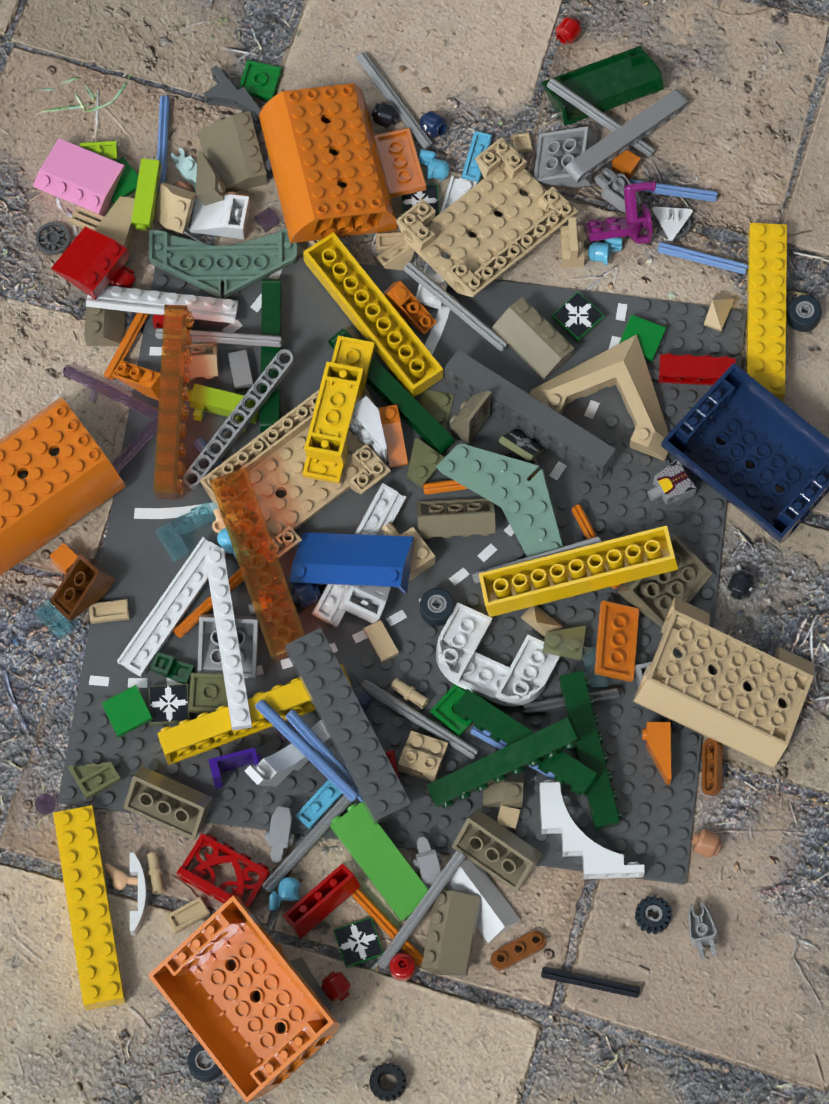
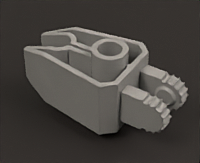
M604 168L602 170L604 177L598 174L594 178L595 182L603 189L601 192L602 198L618 210L625 212L624 188L631 183L624 174L615 175L609 168ZM635 192L636 207L638 208L641 201L638 192Z
M277 806L271 818L270 830H266L265 842H268V846H272L271 859L275 863L282 860L285 848L293 845L294 833H291L293 817L289 807Z
M421 836L416 842L418 854L415 855L412 861L415 871H419L421 881L429 890L441 873L439 864H442V859L439 852L436 853L435 850H431L426 837Z
M700 902L702 908L700 919L699 916L695 915L693 905L691 904L689 907V936L691 944L698 948L700 959H705L704 946L710 945L711 954L717 956L715 944L718 942L719 936L707 907L703 902Z

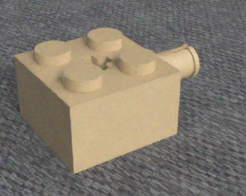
M388 522V526L385 524L381 528L387 536L414 537L409 581L435 565V555L414 527L403 534L398 533L392 522Z

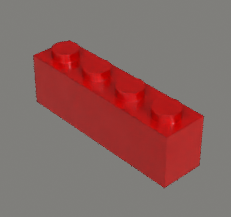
M660 354L658 383L714 385L733 363H736V358L729 356Z
M342 863L283 914L282 917L291 930L302 939L357 891L361 885L355 875Z

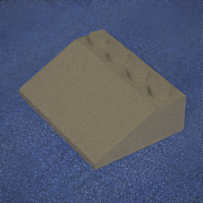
M250 111L231 115L198 131L203 154L211 161L222 182L225 184L226 191L224 193L267 185L266 171Z
M675 534L669 535L678 570L624 583L618 591L634 608H639L642 614L661 628L664 625L673 599L676 597L689 604L713 574Z

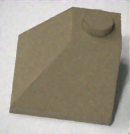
M524 772L518 775H513L512 773L506 776L507 780L496 784L493 782L489 784V788L483 791L482 807H501L502 805L510 808H522Z

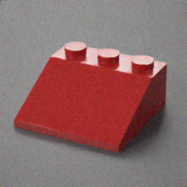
M85 226L51 267V270L96 300L130 257L127 248L120 243Z

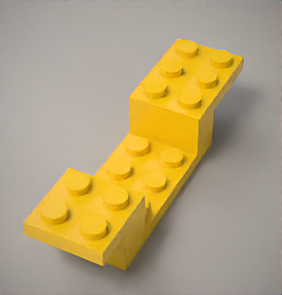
M338 336L332 361L326 362L304 447L307 458L302 473L303 477L340 484L349 450L347 437L358 396H363L375 342Z

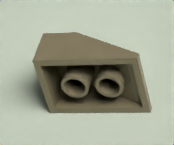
M489 390L472 395L469 400H465L460 407L461 411L458 415L454 414L449 422L450 432L467 443H470L490 416L491 392Z

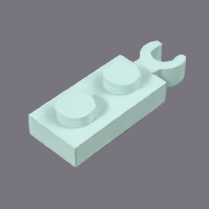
M179 148L181 155L177 157L171 153V158L173 162L177 163L175 164L177 171L185 181L193 185V191L196 193L197 163L191 156L185 158L184 150Z

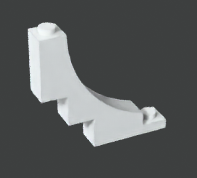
M320 720L311 729L329 747L332 741ZM291 743L277 753L263 758L257 766L250 765L245 772L257 785L277 787L292 770L299 771L309 760Z
M545 780L543 783H540L541 834H561L562 857L582 856L583 879L640 878L644 876V865H639L638 862H630L624 865L623 854L603 848L588 838L577 827L567 812L559 782Z

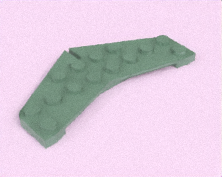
M287 228L279 230L276 234L231 246H214L168 235L167 232L160 230H149V261L152 265L221 298V282H224V297L226 298L294 263L297 259V243H290Z
M466 444L457 445L436 466L442 474L500 506L527 557L564 547L544 469H541L530 481L528 480L541 466Z

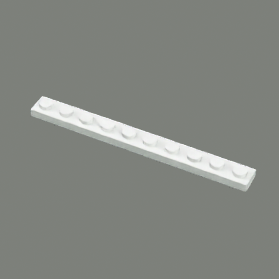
M223 548L206 550L204 554L232 731L252 728Z

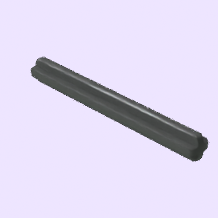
M617 687L588 692L589 695L592 694L594 702L619 698ZM563 696L533 701L523 705L525 714L565 708Z

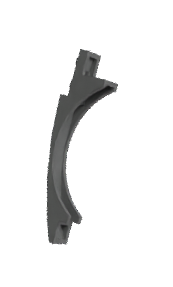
M217 65L211 68L212 78L217 85L204 92L205 103L208 106L221 105L233 107L243 112L250 111L251 117L261 126L259 119L261 110L244 87L239 89L234 82L231 83L225 70H221ZM268 155L264 167L266 169V176L269 179L273 176Z

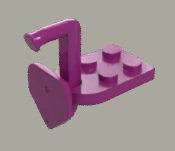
M656 181L625 186L626 217L617 218L613 216L606 218V220L592 219L587 223H583L584 231L589 241L630 236L637 244L651 243L652 221L650 211L646 204H642L643 215L637 216L635 192L644 190L654 192ZM644 227L646 235L639 236L638 232Z

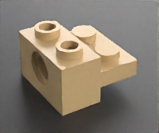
M569 217L568 226H561L559 234L562 268L584 267V261L588 260V250L584 249V243H587L586 232H583L582 225L576 224V217Z
M411 731L398 762V771L430 782L436 781L448 743Z

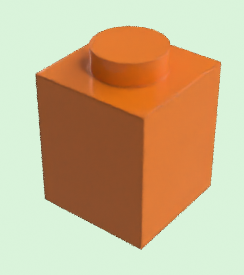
M626 150L611 160V170L618 174H624L627 179H631L640 167L641 158Z
M64 543L49 555L51 562L65 576L78 557Z

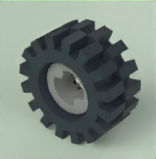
M655 895L651 898L647 896L646 899H642L635 911L637 926L641 927L640 930L647 931V934H650V932H653V934L663 932L668 927L672 917L671 907L668 906V902H664L662 897L656 898ZM650 910L658 912L659 917L657 919L649 918L648 912Z

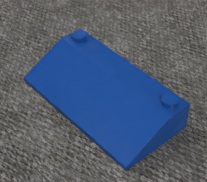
M303 533L302 541L292 563L290 582L293 585L311 583L397 587L403 593H407L414 537Z

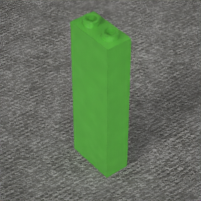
M362 802L359 804L354 803L347 809L348 812L343 816L340 814L331 821L330 828L399 921L403 923L410 917L428 889L378 823L374 825L365 805Z

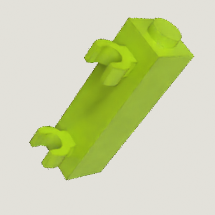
M141 158L131 223L136 227V230L146 231L153 227L162 164L159 160Z
M194 384L193 390H189L187 400L190 402V408L195 409L193 413L194 420L201 422L204 411L229 417L244 396ZM253 400L246 403V407L249 409L256 405V402ZM260 410L250 421V423L256 424ZM239 415L235 417V419H238L237 424L244 421V416Z

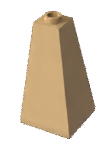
M120 196L94 231L114 239L127 248L129 253L135 230L131 223L135 199Z

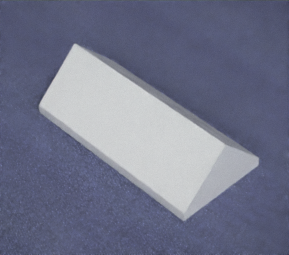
M469 859L464 860L446 887L449 891L481 897L476 928L489 944L521 920L485 871Z

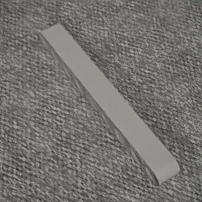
M678 89L673 90L567 164L565 170L577 183L581 182L681 113L689 105L690 101Z
M283 349L276 354L186 471L183 480L188 488L195 490L202 485L200 479L214 470L293 367L295 360L289 350ZM285 355L290 357V361L286 364L280 362L281 358ZM276 370L279 372L278 377L270 378V372ZM265 385L267 386V391L263 394L258 393V388ZM253 400L256 402L255 407L247 408L246 403ZM239 415L244 416L242 423L237 424L234 422L235 417ZM225 431H232L233 434L230 438H223ZM219 445L221 447L220 452L213 454L211 452L212 447ZM202 461H209V466L206 469L200 468ZM195 475L198 477L195 484L188 483L190 476Z

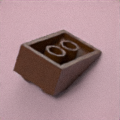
M79 554L49 602L68 620L72 621L102 598L116 578L96 560Z

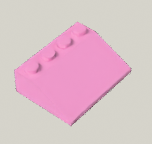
M58 138L41 166L33 187L105 216L125 165Z

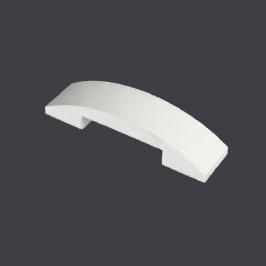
M130 853L131 877H138V911H130V933L132 936H135L143 923L146 913L147 885L138 858L134 853Z

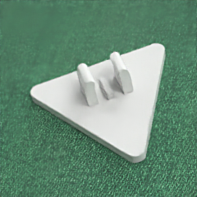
M652 208V212L669 241L674 240L693 212L692 209Z

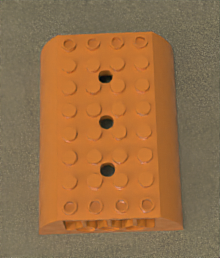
M356 84L282 91L265 104L260 111L259 119L290 243L322 240L333 232L337 237L397 230L396 215L363 91ZM336 150L338 155H332L329 151ZM344 182L347 187L342 188L337 183Z
M59 397L0 439V575H3L126 487L106 455L62 397ZM53 448L60 449L57 456L50 455V451ZM21 471H28V476L26 478H19V473Z
M233 895L148 975L246 1103L262 1097L282 1084L330 1040L340 1027V1024L242 900L236 895ZM231 959L236 962V968L233 971L228 967ZM256 990L261 994L259 1002L253 999V993ZM280 1022H283L286 1026L283 1034L277 1028Z

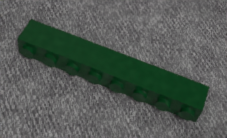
M583 671L560 675L559 684L567 717L572 718L581 738V741L577 742L578 746L575 747L578 761L600 776L587 795L594 829L597 831L618 826L619 820L622 819L620 808H616V791L611 789L610 782L613 781L612 774L606 768L605 763L608 762L606 751H602L601 748L603 737L601 732L597 731L596 725H599L597 714H593L591 707L594 706L592 694H588L587 688L590 687L588 677L584 676Z
M468 689L454 708L459 712L457 714L458 717L466 722L470 719L474 722L473 726L481 732L484 730L491 733L489 735L490 738L498 743L502 740L506 743L505 747L534 734L533 731ZM562 750L559 751L560 754L556 757L541 759L542 763L538 766L540 771L545 774L552 773L555 775L554 780L562 785L566 782L572 786L570 790L579 796L581 794L587 796L600 777L596 772Z
M567 717L428 784L427 788L436 807L449 808L458 799L463 801L472 796L471 793L477 790L478 792L487 790L489 788L488 785L493 782L496 784L507 780L506 776L512 773L513 775H518L524 772V768L529 765L534 767L541 764V759L556 757L560 754V750L564 748L570 750L578 746L577 742L581 741L580 735L572 718Z

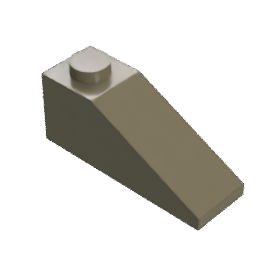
M198 151L196 197L204 206L223 201L224 192L226 191L225 184L222 182L211 161L202 151Z

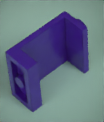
M255 747L208 759L215 789L223 787L220 772L250 764L257 766L262 760L260 753L256 754Z

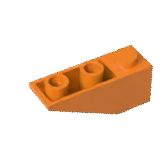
M401 281L392 283L383 292L400 316L423 335L437 323Z
M122 360L111 374L114 378L145 396L158 401H162L171 388L161 373Z

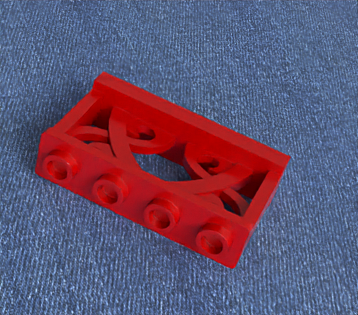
M201 833L176 874L178 879L223 904L233 895L238 896L242 900L244 889L253 890L246 903H244L250 910L263 888V883L269 878L270 871H268L269 868L260 862L258 864L252 862L251 857L248 855L236 853L229 844H220L213 835ZM205 846H209L213 849V853L209 855L205 851L207 860L203 861L200 857V850ZM196 857L200 864L190 872L188 868ZM231 863L236 873L237 882L227 881L219 887L214 886L216 877L211 867ZM240 864H242L243 866H245V868H244L243 870L241 869ZM206 869L211 874V878L209 880L203 879V876L207 874V872H205ZM249 872L257 873L259 876L257 883L253 885L244 884V881H251L253 879L248 877ZM227 886H237V889L232 887V893L226 892Z

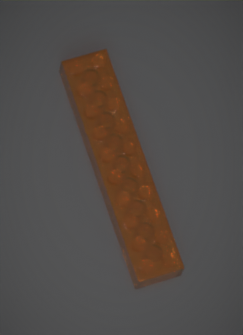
M164 305L153 489L157 499L180 500V495L184 493V483H182L181 476L185 474V464H183L182 457H186V446H184L183 438H187V427L184 420H188V408L185 402L189 401V390L186 385L190 383L188 364H191V353L189 346H192L193 340L190 327H193L194 323L192 311H189L187 305Z
M245 467L209 481L270 656L275 663L289 658L285 651V645L305 636L306 633L251 477Z

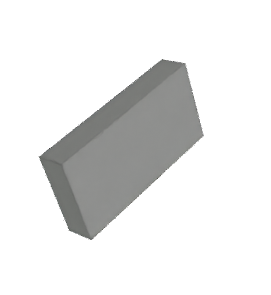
M242 350L228 353L235 389L251 387L253 381L247 351Z

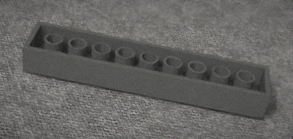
M457 350L445 366V382L447 386L451 389L459 390L467 399H470L472 395L489 390L491 392L490 411L493 412L495 417L503 418L514 429L523 431L528 438L536 439L540 442L541 446L546 449L550 448L561 459L569 460L575 468L586 471L591 478L602 481L613 466L616 453L615 448L462 351Z
M319 628L286 644L285 651L356 790L359 792L374 825L409 808L411 802L322 629Z

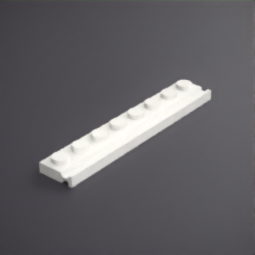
M451 176L441 212L477 185V182L462 178L456 179L454 176ZM441 253V256L445 259L451 257L448 253ZM426 262L423 273L446 291L448 283ZM419 284L415 298L425 306L441 309L442 302Z
M106 286L96 300L87 295L86 307L189 317L191 319L235 324L238 301L137 288Z
M382 483L355 534L386 536L381 528L385 524L388 526V522L393 523L406 496H402L396 490ZM327 584L312 614L334 625L336 628L345 613V610L339 608V605L348 585Z
M202 537L118 658V664L123 665L131 672L142 677L156 653L160 651L209 580L204 551L221 547Z

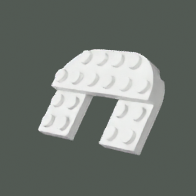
M457 602L453 613L439 635L436 648L437 664L443 675L455 685L466 690L468 689L487 700L503 706L524 705L540 696L561 656L543 653L544 642L530 635L526 636L510 668L477 653L476 650L492 623V618Z

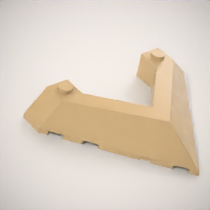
M637 335L531 390V396L562 415L566 404L580 397L596 393L605 387L616 385L635 426L630 440V448L660 460H666L668 452L661 447V443L669 433Z

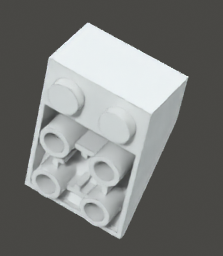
M228 194L224 195L223 201L206 206L196 198L189 231L244 239L250 211L249 197Z
M365 396L356 403L350 429L354 434L358 433L364 445L367 444L386 464L387 446L379 410Z
M348 585L339 608L366 621L375 623L381 616L391 587Z

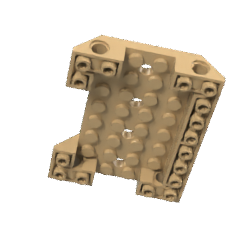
M502 137L475 158L484 179L434 218L436 211L422 199L396 219L406 243L458 294L470 297L476 296L564 225L569 217H573L578 213L553 186L546 190L525 170L527 161ZM524 190L528 192L529 195L522 196L519 193V191ZM500 211L503 216L497 217L493 212ZM474 232L477 237L471 238L467 233ZM441 253H448L451 257L445 259L441 256Z
M319 390L200 479V483L213 503L220 508L232 525L241 532V535L260 557L271 564L302 541L295 532L296 529L344 492L352 489L362 495L391 472L367 444L363 446L349 430L347 437L349 450L340 484L302 476L307 458L304 447ZM279 490H284L287 494L285 497L279 498L276 496V493ZM249 513H255L257 518L250 521L246 516Z
M675 597L662 627L661 633H663L654 659L645 670L633 702L774 768L789 744L814 677L813 663L781 647L777 648L773 657L710 627L709 613ZM673 649L681 651V658H676L673 655ZM709 665H712L716 668V675H712L709 673ZM744 682L750 683L752 687L750 692L744 690ZM779 698L785 700L786 708H781L778 705Z

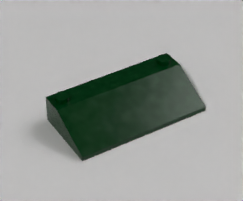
M641 46L554 77L555 80L602 112L664 89L661 70ZM550 79L541 82L558 118L564 126L590 117L549 89L547 84Z

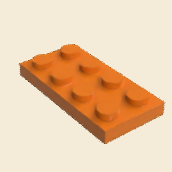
M410 128L375 135L391 198L425 191L426 184Z
M604 600L600 603L594 674L628 682L634 680L639 608Z

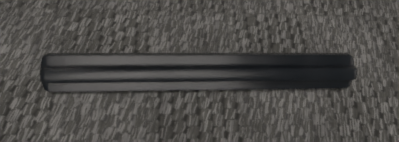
M543 967L541 977L549 980L638 998L640 994L639 986L550 967Z

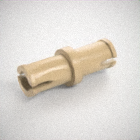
M396 678L391 684V689H394L403 695L405 700H410L421 709H424L428 704L429 698L416 691L414 686L410 687L399 678Z
M155 852L146 855L149 869L147 875L151 881L152 894H162L165 892L162 880L163 870L160 868L159 854Z

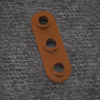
M708 738L702 746V791L709 796H716L722 788V743Z
M534 930L497 949L491 955L492 967L503 971L541 951L546 944L545 935L540 931ZM534 937H537L540 941L538 943H534L532 939ZM521 947L522 951L520 953H517L515 951V948ZM503 956L505 960L499 962L497 957Z

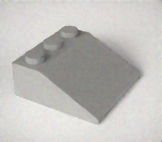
M589 127L540 133L533 178L540 184L565 187L592 185L593 173L577 183L568 174L565 167L574 158L597 143V136Z
M201 614L199 617L197 673L223 674L214 614ZM234 615L244 677L256 678L260 616Z

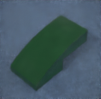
M160 652L156 653L150 667L151 671L188 685L191 680V673H194L196 669L194 665L178 661L175 657Z

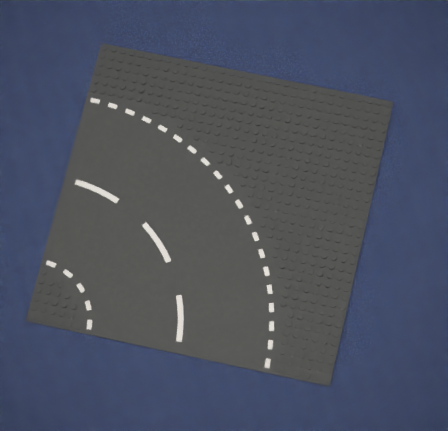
M297 256L294 263L263 278L281 279V350H289L295 360L293 367L280 382V419L320 389L326 362L332 361L334 350L328 343L332 336L343 328L354 339L367 341L305 264L304 257ZM359 264L382 293L392 283L401 281L416 297L419 283L404 270L385 269L383 266ZM155 266L151 291L219 298ZM262 279L226 298L224 297V282H221L220 299L238 301L235 324L191 319V330L261 335ZM494 280L476 296L470 297L458 294L448 284L446 292L491 329L505 311L521 297L574 347L570 359L545 379L532 369L508 344L504 350H498L443 303L441 309L423 305L437 321L425 335L404 319L443 368V379L427 390L454 395L446 430L453 437L455 443L441 455L446 457L457 445L466 444L536 465L534 460L527 461L499 443L501 436L514 428L503 418L495 417L492 411H490V416L470 443L450 432L449 422L454 414L458 415L461 411L462 403L465 400H469L459 390L451 389L445 382V366L457 350L462 351L530 395L531 390L618 345L631 315L666 327L653 361L651 362L646 359L645 361L668 433H670L713 385L658 383L660 354L729 356L736 358L735 364L741 368L746 311L731 308L722 331H718L704 326L710 308L707 305ZM577 292L605 315L604 319L579 342L552 319V314ZM149 314L145 320L137 366L161 373L171 388L162 401L147 397L135 389L132 391L118 474L126 487L113 495L101 565L116 579L107 593L95 602L127 599L129 620L90 623L58 801L60 804L80 807L92 805L95 809L132 813L123 807L132 778L143 766L212 797L213 800L204 823L266 831L270 830L271 818L277 806L291 809L293 817L291 833L307 836L343 797L342 795L310 830L295 818L298 811L328 780L310 761L299 771L292 770L277 787L257 785L245 772L250 766L246 765L220 772L223 787L215 789L208 759L254 747L256 754L260 753L261 759L271 756L291 744L274 726L168 766L157 733L165 727H175L179 724L151 726L149 721L119 738L102 705L104 701L137 685L149 709L148 686L182 684L151 671V664L142 677H140L123 665L118 664L117 660L202 537L221 547L217 540L218 533L212 529V524L216 520L213 510L218 507L213 503L202 485L198 489H190L184 483L183 477L200 454L193 445L195 440L202 438L208 444L228 417L204 411L201 422L194 420L193 413L195 409L190 408V402L187 400L189 390H193L194 384H199L245 396L251 387L235 389L228 353L247 351L253 384L261 375V346L218 343V376L211 379L196 377L192 380L180 378V345L182 343L202 342L157 339L155 336L156 329L152 321L153 314ZM374 350L372 357L398 381ZM285 355L281 358L280 362L286 364L290 361V357ZM367 383L365 384L377 408L389 406ZM616 385L605 387L596 393L580 397L566 404L562 414L564 417L615 448L616 453L614 464L602 481L591 478L583 469L575 468L569 460L561 459L550 448L545 449L544 453L536 458L539 466H541L540 468L544 469L564 546L587 540L572 513V507L578 504L582 506L596 535L601 538L602 542L667 526L669 534H675L713 573L689 602V604L710 614V627L713 628L727 500L683 464V468L696 487L695 496L666 505L661 497L654 501L649 498L647 491L655 487L653 484L654 476L677 459L668 453L666 460L663 461L630 448V440L635 426ZM419 394L415 399L422 405ZM260 412L256 424L249 423L247 425L245 433L242 432L221 459L222 462L226 461L262 433L260 432ZM400 417L408 465L389 468L387 459L385 465L391 470L387 476L362 495L352 489H348L296 529L295 532L300 538H302L304 532L355 534L382 483L396 490L402 496H406L392 523L399 534H403L412 527L418 533L416 501L484 497L470 489L426 495L423 488L409 480L407 472L414 440L417 437L425 444L427 443ZM516 429L520 433L524 434V432L520 429ZM230 430L225 431L223 438H230L233 432ZM352 432V434H353V435L361 442V444L364 446V444H363L362 441H361V437L359 436V434H358V433L354 434V433ZM534 438L531 439V440L535 441L536 443H538L539 445H541L540 442L537 441L536 439H534ZM723 438L716 439L718 445L726 444ZM216 445L212 447V450L217 454L220 452L221 447ZM207 460L200 463L201 469H206L209 466ZM437 470L427 483L452 479ZM537 470L528 480L530 481L539 472V470ZM195 475L190 476L188 483L195 484L198 477ZM279 490L276 496L283 498L287 493L284 490ZM494 504L495 534L489 536L477 534L470 537L459 535L451 538H422L435 555V565L409 581L407 593H403L397 587L390 588L379 620L382 621L399 655L381 663L364 632V628L373 623L345 611L336 628L334 625L312 614L317 603L306 608H301L298 604L294 605L293 603L296 619L265 622L262 613L253 615L260 616L256 678L244 677L247 699L252 698L258 692L266 693L277 685L284 686L290 684V681L299 678L285 651V645L321 628L339 664H343L352 690L361 686L364 680H368L453 733L430 713V710L454 685L443 675L436 660L438 638L445 624L432 626L426 623L420 614V599L428 590L441 588L448 591L453 597L454 608L458 602L489 616L484 603L481 583H474L472 574L527 558L502 508ZM249 513L246 518L253 521L257 518V515ZM242 535L240 536L242 542L248 544L253 555L246 557L244 564H240L233 553L225 555L228 579L240 568L245 569L248 573V577L231 592L234 615L251 616L248 605L259 602L257 592L281 580H286L289 593H293L294 585L290 582L292 563L299 544L271 564L260 557ZM209 580L178 625L211 596ZM316 584L320 595H322L327 584ZM623 584L616 589L607 587L537 605L563 626V629L586 626L581 660L561 656L546 683L544 691L533 701L562 697L559 676L583 671L584 676L588 677L590 685L587 688L588 692L617 687L619 690V698L594 702V706L591 707L593 714L596 713L599 725H596L603 737L601 748L607 754L608 762L605 764L607 770H610L613 781L610 782L611 789L616 791L617 800L615 805L616 808H620L622 819L619 820L618 826L595 831L587 796L575 794L570 790L572 786L565 782L564 785L560 784L567 812L577 827L588 838L603 848L623 854L624 865L630 862H638L639 865H644V876L635 879L685 884L687 880L702 734L686 726L681 730L680 728L674 730V727H671V783L666 785L646 748V740H642V728L646 727L647 722H663V720L660 719V714L633 702L638 690L635 672L632 682L594 674L600 603L604 600L633 607L618 593ZM525 608L491 617L492 623L476 652L510 668L527 635L543 642L545 637L521 618L529 609ZM213 609L208 614H214ZM640 611L635 666L653 661L663 633H661L662 628ZM199 622L182 638L177 637L173 630L159 651L160 653L175 657L178 661L194 665L196 668L194 673H197ZM673 649L675 657L682 656L679 649ZM399 678L410 687L414 686L416 691L429 698L426 707L421 709L410 700H405L403 695L391 689L393 681ZM189 682V685H188V696H189V697H190V682ZM372 697L373 701L365 711V715L384 752L395 751L397 766L411 731L441 740ZM481 697L534 733L567 718L565 708L525 714L523 705L503 706ZM316 710L300 716L310 728L321 720ZM189 713L190 721L198 718L202 713ZM286 721L300 736H302L289 721ZM473 722L459 738L477 748V756L471 759L448 744L437 780L499 749L471 734ZM332 743L328 748L343 764L338 752L336 751ZM575 747L570 750L562 749L563 752L578 761ZM111 762L121 781L86 800L68 766H86V764L92 763L98 765ZM529 766L525 767L522 808H515L520 810L516 830L506 829L542 853L536 866L583 872L582 856L562 857L561 834H541L539 786L543 781L553 779ZM399 771L400 783L411 805L409 808L378 824L396 848L417 850L416 842L419 837L424 836L428 840L431 850H435L436 853L454 855L456 850L452 848V845L467 818L478 809L497 822L500 807H482L483 791L478 792V790L471 793L472 796L466 800L461 801L458 799L454 801V805L449 808L436 807L427 788V785L432 782ZM357 798L355 801H353L352 804H354V803L359 804V803H361V802H360L359 799ZM346 809L341 816L346 814L348 810ZM331 828L321 837L339 840Z

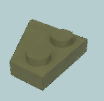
M425 390L420 394L422 406L447 429L454 395Z
M416 437L407 478L423 488V484L427 483L438 470L436 466L445 457Z
M586 626L546 632L542 652L581 660Z
M111 762L98 765L92 763L86 764V766H68L86 800L121 781Z

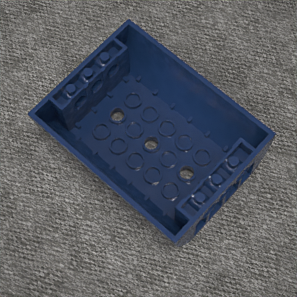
M735 363L727 369L661 443L663 449L780 544L786 541L829 492V439ZM723 438L726 444L718 445L716 439ZM750 461L754 463L755 468L748 469L745 463ZM775 486H782L784 488V492H776Z

